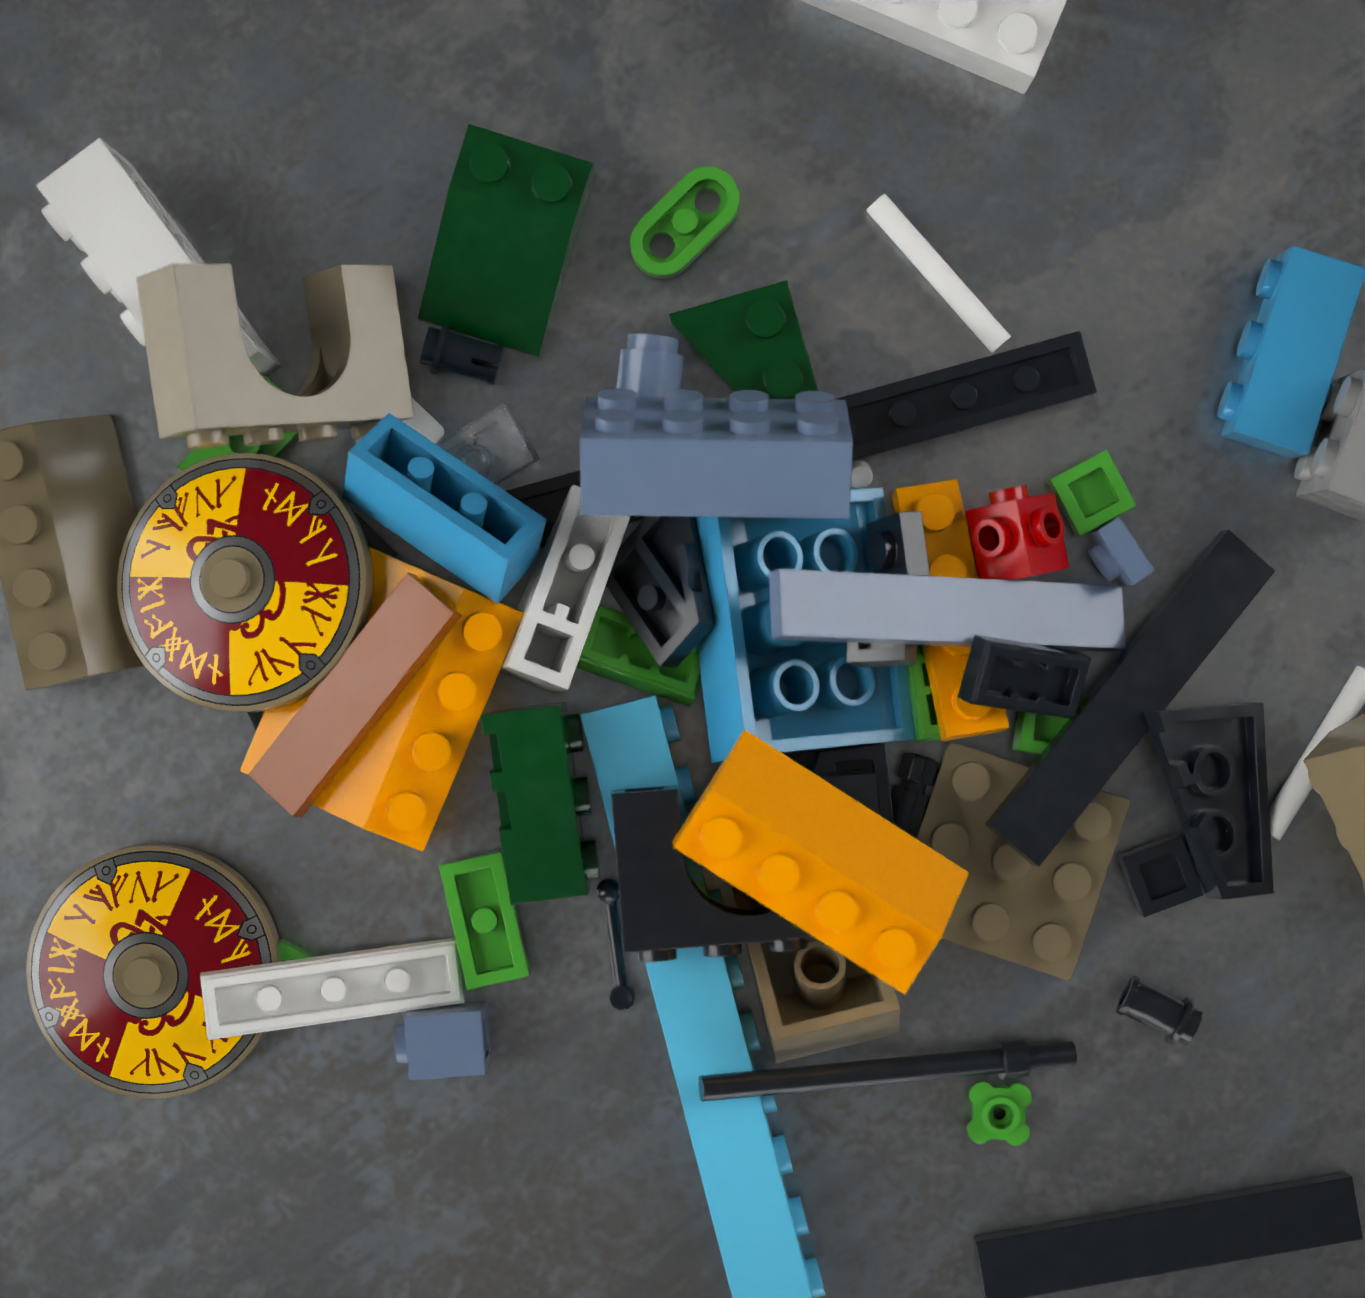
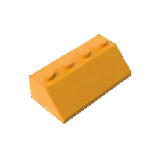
M745 729L673 839L674 848L903 994H906L941 939L969 874L960 866Z

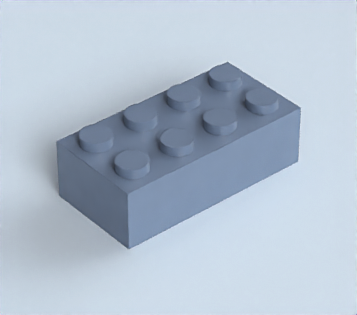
M621 388L600 391L598 397H586L580 435L581 515L850 518L853 440L846 400H835L834 395L823 391L800 392L796 394L795 399H769L768 394L756 390L735 391L729 395V398H703L701 392L689 389L671 390L664 393V397H637L635 391Z

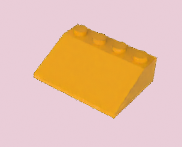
M369 547L373 566V596L367 623L407 572L417 575L457 610L462 617L313 805L363 829L423 852L524 613L500 601L497 604L480 592ZM310 695L290 705L264 711L240 767L241 772L247 775L250 773Z

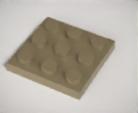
M951 740L946 741L933 787L931 786L929 792L928 806L917 840L969 872L941 939L1071 981L1131 800L1100 790L1039 867L1033 866L985 825L1030 767Z

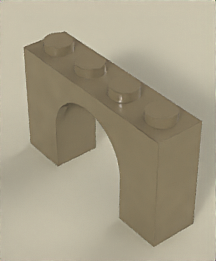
M171 264L136 277L159 439L187 438L188 449H204L229 444V435H244L245 446H257L285 441V432H298L300 443H310L336 439L339 437L338 430L351 429L352 440H361L388 413H391L401 421L414 418L393 265H338L303 277L313 352L309 376L297 395L285 393L271 385L252 364L242 340L231 264Z

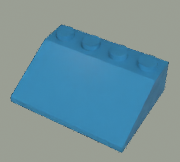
M883 488L851 489L850 518L695 517L715 625L697 644L711 763L724 761L744 729L784 755L916 739L906 665L858 668L846 663L847 642L773 640L771 633L770 572L777 569L873 573L866 557V541L868 538L866 524L887 517Z

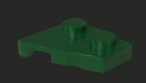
M787 280L669 314L672 327L691 344L706 361V364L734 392L756 390L768 394L769 399H795L796 394L800 392L819 391Z

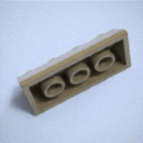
M112 414L32 422L0 430V579L25 690L49 688L144 666L128 640L118 604L117 575L119 560L129 529L136 518V511L117 426Z

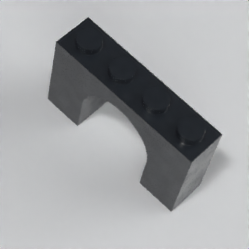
M871 770L816 774L879 815L875 772ZM677 785L612 790L611 798L624 953L638 952L639 962H660L676 959L677 949L703 947V956L724 957L743 953V943L768 942L769 951L773 952L797 951L808 948L807 938L815 937L767 906L746 909L726 906L713 900L698 888L687 871L682 852L673 846V839L680 830Z

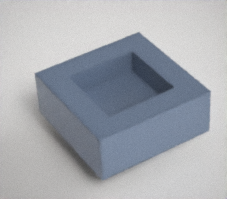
M1120 517L1113 518L1087 533L1095 544L1089 550V554L1098 570L1109 582L1117 578L1122 586L1135 585L1155 571Z

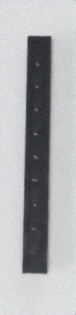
M1077 331L836 398L835 400H846L853 440L852 462L1091 396L1097 393L1081 332ZM580 470L506 491L547 519L539 549L544 548L571 486L576 485L580 487ZM630 516L628 524L642 521L646 516Z

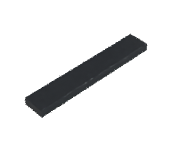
M1230 530L1220 531L1078 707L1075 718L1069 719L987 820L985 825L1031 865L1039 867L1149 730L1143 711L1166 709L1274 574L1275 570Z
M1347 1172L973 1236L984 1298H1027L1363 1239L1353 1178Z

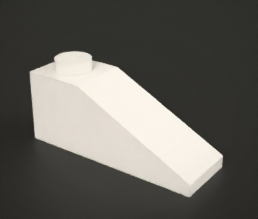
M576 485L571 486L517 607L524 615L499 673L552 693L569 689L630 516L581 515L580 487Z

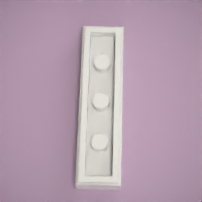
M455 937L200 973L208 1040L464 1003L460 959Z

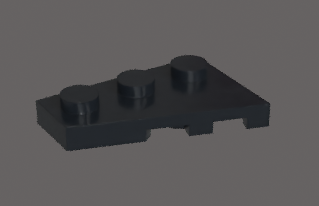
M1263 702L1143 711L1206 898L1224 900L1273 894Z

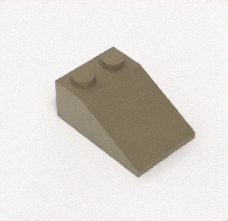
M731 884L737 908L746 909L765 906ZM807 938L808 948L786 952L769 951L768 942L745 943L776 1064L899 1033L900 1007L894 987L817 938Z

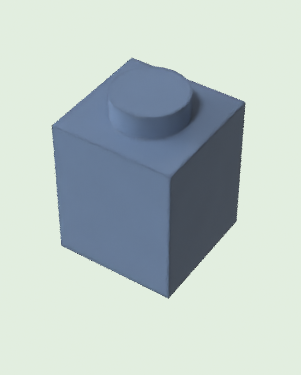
M486 1000L407 1011L403 1017L404 1024L395 1025L394 1043L397 1063H407L409 1081L486 1075L491 1065Z

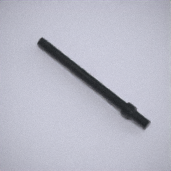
M1023 1039L997 1041L995 1047L990 1049L700 1075L699 1094L701 1101L706 1102L997 1074L1001 1080L1027 1078L1032 1070L1074 1067L1077 1063V1052L1072 1041L1027 1045Z

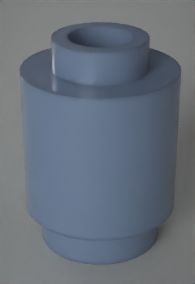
M628 334L627 348L620 349L616 388L635 391L637 397H664V393L680 389L684 356L678 354L679 340L655 334Z

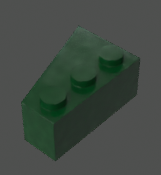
M564 701L494 710L480 715L483 735L489 734L493 761V769L490 770L492 792H497L501 823L499 835L511 905L588 895L590 891L589 879L600 878V866L596 840L584 841L581 816L592 814V804L588 777L576 778L573 752L584 751L580 714L568 715L567 702Z

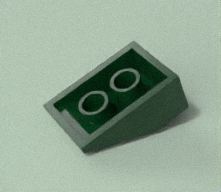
M469 124L449 185L418 319L440 327L443 324L449 325V330L493 344L504 345L506 348L539 358L596 180L593 163Z

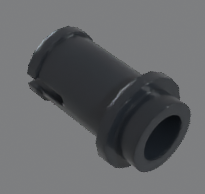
M443 324L441 330L433 327L428 328L420 364L430 366V373L437 375L439 369L494 385L499 366L476 361L474 358L499 364L504 345H494L450 333V326Z
M1136 976L1131 977L1126 983L1115 1010L1120 1015H1125L1166 1035L1165 1042L1170 1045H1174L1177 1041L1188 1045L1195 1036L1203 1016V1011L1194 1007V999L1185 997L1181 1001L1140 981V978Z

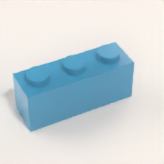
M1294 245L1278 254L1276 260H1267L1256 288V296L1264 298L1257 321L1249 320L1237 348V357L1244 359L1237 383L1230 381L1227 384L1220 400L1217 417L1225 420L1221 437L1291 459L1309 454L1364 281V267Z
M388 413L348 452L343 498L498 604L535 565L547 519L391 413Z

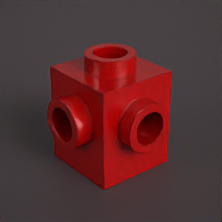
M1026 485L1006 488L988 493L991 505L965 511L979 579L1015 580L1070 568L1063 537L1064 523L1057 508L1054 492L1029 497Z

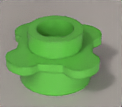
M984 1080L973 1084L969 1090L973 1119L967 1124V1133L971 1140L977 1144H985L990 1139L1006 1140L1012 1146L1024 1144L1030 1136V1129L1025 1123L1026 1107L1032 1101L1030 1090L1019 1082H1015L1009 1087L1003 1084H990ZM996 1108H1003L1005 1110L1003 1118L997 1119L994 1117L993 1113Z

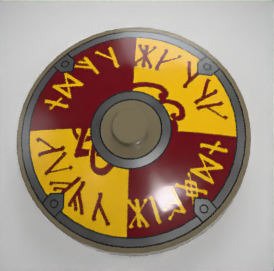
M235 453L216 456L200 461L174 475L158 488L137 514L125 539L119 560L117 575L119 611L128 640L136 655L147 670L172 692L193 703L216 710L233 712L274 710L295 703L312 694L366 626L373 596L371 553L364 531L353 510L344 498L319 476L294 463L264 454Z
M147 843L124 847L101 855L73 872L59 885L41 910L30 938L27 953L26 978L30 1004L35 1019L52 1049L70 1068L91 1083L106 1090L136 1098L157 1099L185 1095L203 1089L230 1073L250 1055L266 1033L260 1032L208 1040L200 973L280 962L277 946L280 941L273 918L257 891L243 876L220 859L203 851L177 844Z

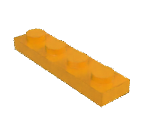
M958 479L896 488L891 495L895 513L921 511L930 571L928 576L978 578ZM922 645L941 742L1002 732L1009 728L1006 709L969 704L958 698L971 647Z

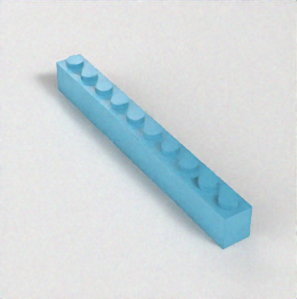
M653 694L582 713L581 719L614 846L612 790L677 785L681 828L688 817L686 805L696 803L697 798L688 765L676 768L670 743L681 741L672 704L660 706L658 697ZM683 854L687 871L698 888L713 900L724 904L720 889L708 891L702 870L704 866ZM703 947L677 949V958L673 960L645 962L732 1298H817L825 1296L817 1259L814 1257L804 1260L798 1238L799 1236L810 1234L801 1198L797 1196L788 1199L782 1175L793 1172L784 1134L776 1137L771 1135L766 1113L778 1111L774 1095L702 1102L700 1098V1075L754 1071L750 1052L761 1049L753 1013L740 1014L734 990L745 988L738 955L706 957L703 956Z

